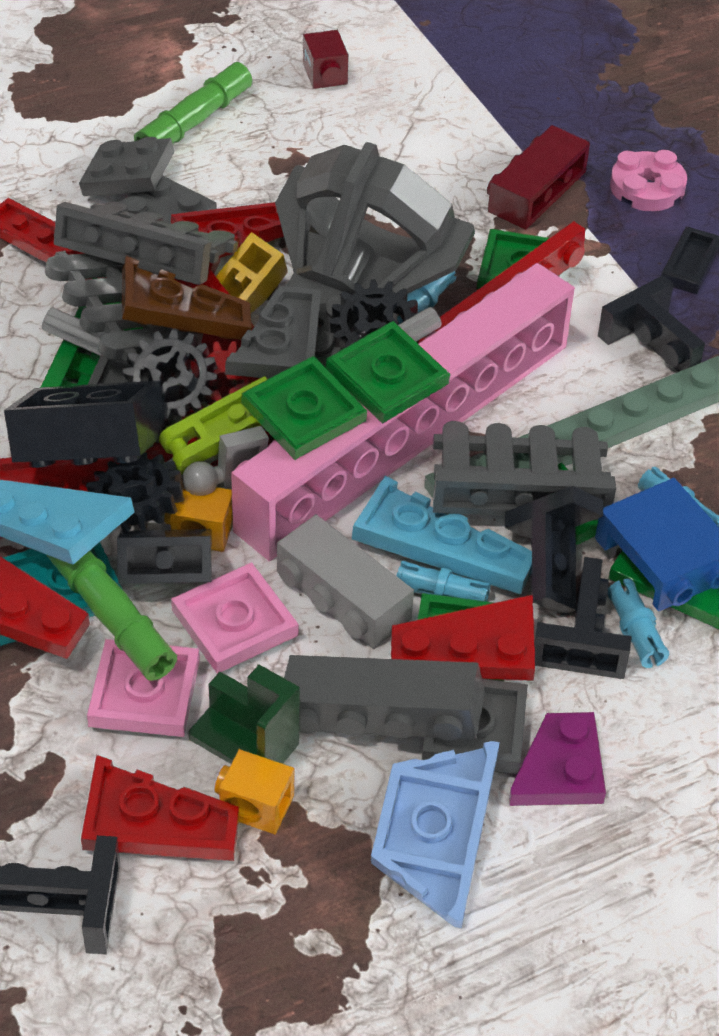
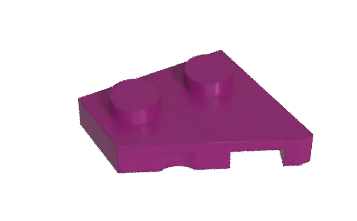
M594 712L546 713L510 789L509 806L604 804L606 789Z

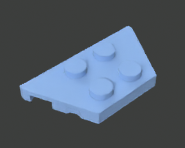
M485 742L482 749L456 755L454 750L435 754L427 760L412 759L394 763L371 853V864L457 928H462L500 742Z

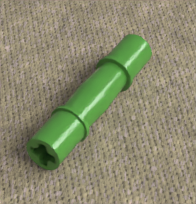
M240 62L232 63L216 76L208 78L204 82L203 87L186 96L171 110H164L159 113L156 119L134 134V141L145 137H155L157 139L171 138L172 143L179 142L184 138L187 131L203 122L218 108L223 109L227 107L230 101L251 87L253 80L250 71Z
M88 551L73 565L47 555L67 580L69 588L74 593L82 596L94 615L115 637V645L127 654L147 680H158L174 668L177 662L176 653L154 628L152 620L148 616L140 614L127 594L106 573V565L102 560L96 558L91 551Z

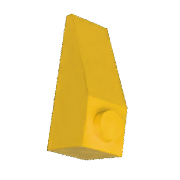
M251 232L216 277L230 295L250 302L252 314L267 300L287 275L288 270L284 254Z

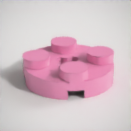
M623 151L618 155L617 162L612 168L610 188L613 195L620 201L622 196L631 200V207L635 209L662 211L673 207L675 200L679 197L680 199L683 198L687 184V174L682 165L677 162V156L672 151Z

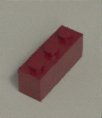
M551 125L543 134L536 136L530 143V146L520 155H515L510 164L500 174H495L491 178L487 186V194L489 195L488 212L527 230L586 172L590 142Z

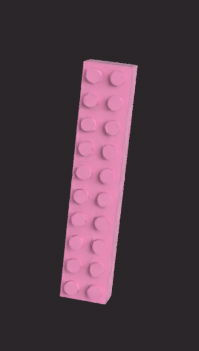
M536 263L523 273L516 274L503 287L495 292H490L481 302L469 310L459 313L453 321L440 330L430 333L424 341L419 343L429 355L451 374L448 385L383 424L364 407L367 410V419L364 423L296 460L274 440L262 452L250 460L241 462L231 472L233 532L269 562L277 557V542L315 514L327 521L381 482L384 476L388 477L432 445L434 434H442V428L445 423L450 421L464 422L565 349L575 287L539 263Z

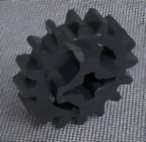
M371 279L370 288L364 289L359 283H355L354 294L351 295L343 291L340 294L341 304H333L330 333L334 334L335 348L343 346L346 348L392 321L399 325L397 321L399 315L404 322L418 313V302L416 300L407 301L408 290L405 288L397 293L393 292V282L388 281L384 288H378L376 280ZM350 318L353 319L354 331L352 333L348 327V322Z
M172 329L169 339L164 340L159 331L154 332L155 342L151 345L141 339L139 341L142 350L141 354L131 352L128 354V359L134 367L123 369L125 379L130 382L143 381L144 376L148 377L149 381L160 380L166 425L171 424L174 415H179L180 419L183 420L188 417V411L193 410L196 413L202 410L200 404L202 400L213 402L214 395L208 387L219 385L217 374L212 373L217 369L215 358H207L209 355L208 346L203 343L195 348L196 340L193 334L189 333L184 340H180L175 329ZM192 360L199 367V379L189 372L192 367ZM175 372L178 373V378L173 377ZM164 376L170 377L167 382H164Z
M144 452L141 458L134 462L116 464L109 461L107 463L109 469L106 472L95 471L93 474L96 481L86 484L88 492L131 498L135 512L120 524L123 533H128L133 525H139L142 531L146 530L147 522L152 520L158 524L163 523L162 514H175L177 512L175 503L184 501L182 490L185 487L181 472L177 470L173 460L165 463L164 457L161 454L152 460H149L147 452Z

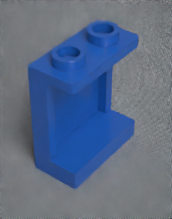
M671 478L603 508V517L598 518L595 540L605 551L619 545L653 585L655 593L652 605L657 611H662L673 605H683L693 596L710 588H719V527L675 478Z

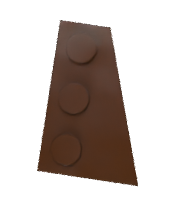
M125 256L122 268L123 320L133 321L141 325L152 324L175 328L182 332L192 331L215 335L222 339L242 340L247 330L252 329L250 302L203 284L195 288L188 287L175 281L176 274L163 269L160 270L158 275L138 268L139 260Z

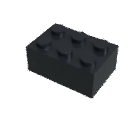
M160 380L34 388L4 410L12 463L29 462V466L33 468L53 465L56 463V460H71L72 465H88L97 462L98 458L113 457L115 463L134 462L139 460L146 450L154 446L160 434L166 429Z

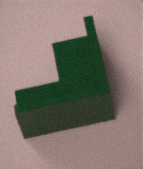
M260 664L247 677V686L219 671L208 684L209 708L188 731L190 741L232 764L239 749L283 764L299 745L300 687Z

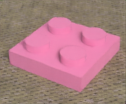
M252 562L212 580V582H207L171 598L173 613L217 674L219 671L223 672L298 636L299 624Z
M105 639L87 713L88 727L184 737L200 662L199 649L170 646L177 655V662L174 668L164 677L150 681L144 677L127 654L115 645L114 640Z

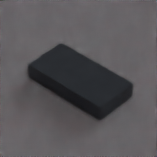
M686 226L661 276L664 275L674 284L673 288L697 295L719 252V236Z

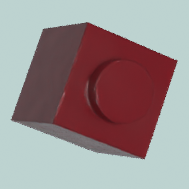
M338 29L303 34V65L312 88L318 89L348 84L349 54Z

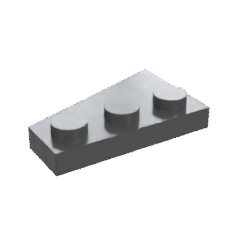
M279 286L260 312L259 321L252 331L247 330L242 337L241 347L236 353L232 352L227 358L225 375L258 378L265 376L266 378H271L312 356L315 357L321 289Z

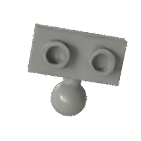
M259 426L221 435L218 466L213 467L209 463L202 461L190 464L185 469L182 477L186 491L192 495L204 496L212 493L216 487L232 490L231 472L241 462L250 460L268 447V436L263 427Z

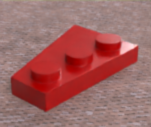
M533 595L392 625L391 659L479 663L482 679L534 681Z
M96 754L81 835L82 850L94 851L97 835L116 836L118 838L119 853L234 861L240 818L239 807L187 787L177 790L154 781V775L138 769L135 773H131L113 766L112 760Z

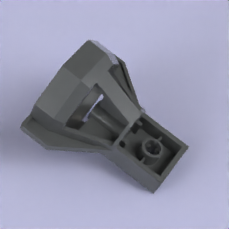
M365 142L362 150L342 145L311 156L306 167L295 166L275 202L294 271L287 287L321 289L318 325H321V327L317 329L315 358L325 368L327 358L344 349V346L335 348L334 334L330 333L333 304H341L340 294L343 291L353 295L355 283H359L364 289L370 288L371 279H375L378 288H384L385 284L391 281L393 282V292L397 293L405 288L410 293L456 271L475 234L473 224L455 218L453 205L449 200L405 164L379 156L377 145L370 142ZM368 207L395 222L412 238L389 232L366 221L364 217ZM350 318L348 322V327L352 333L354 331L353 319Z

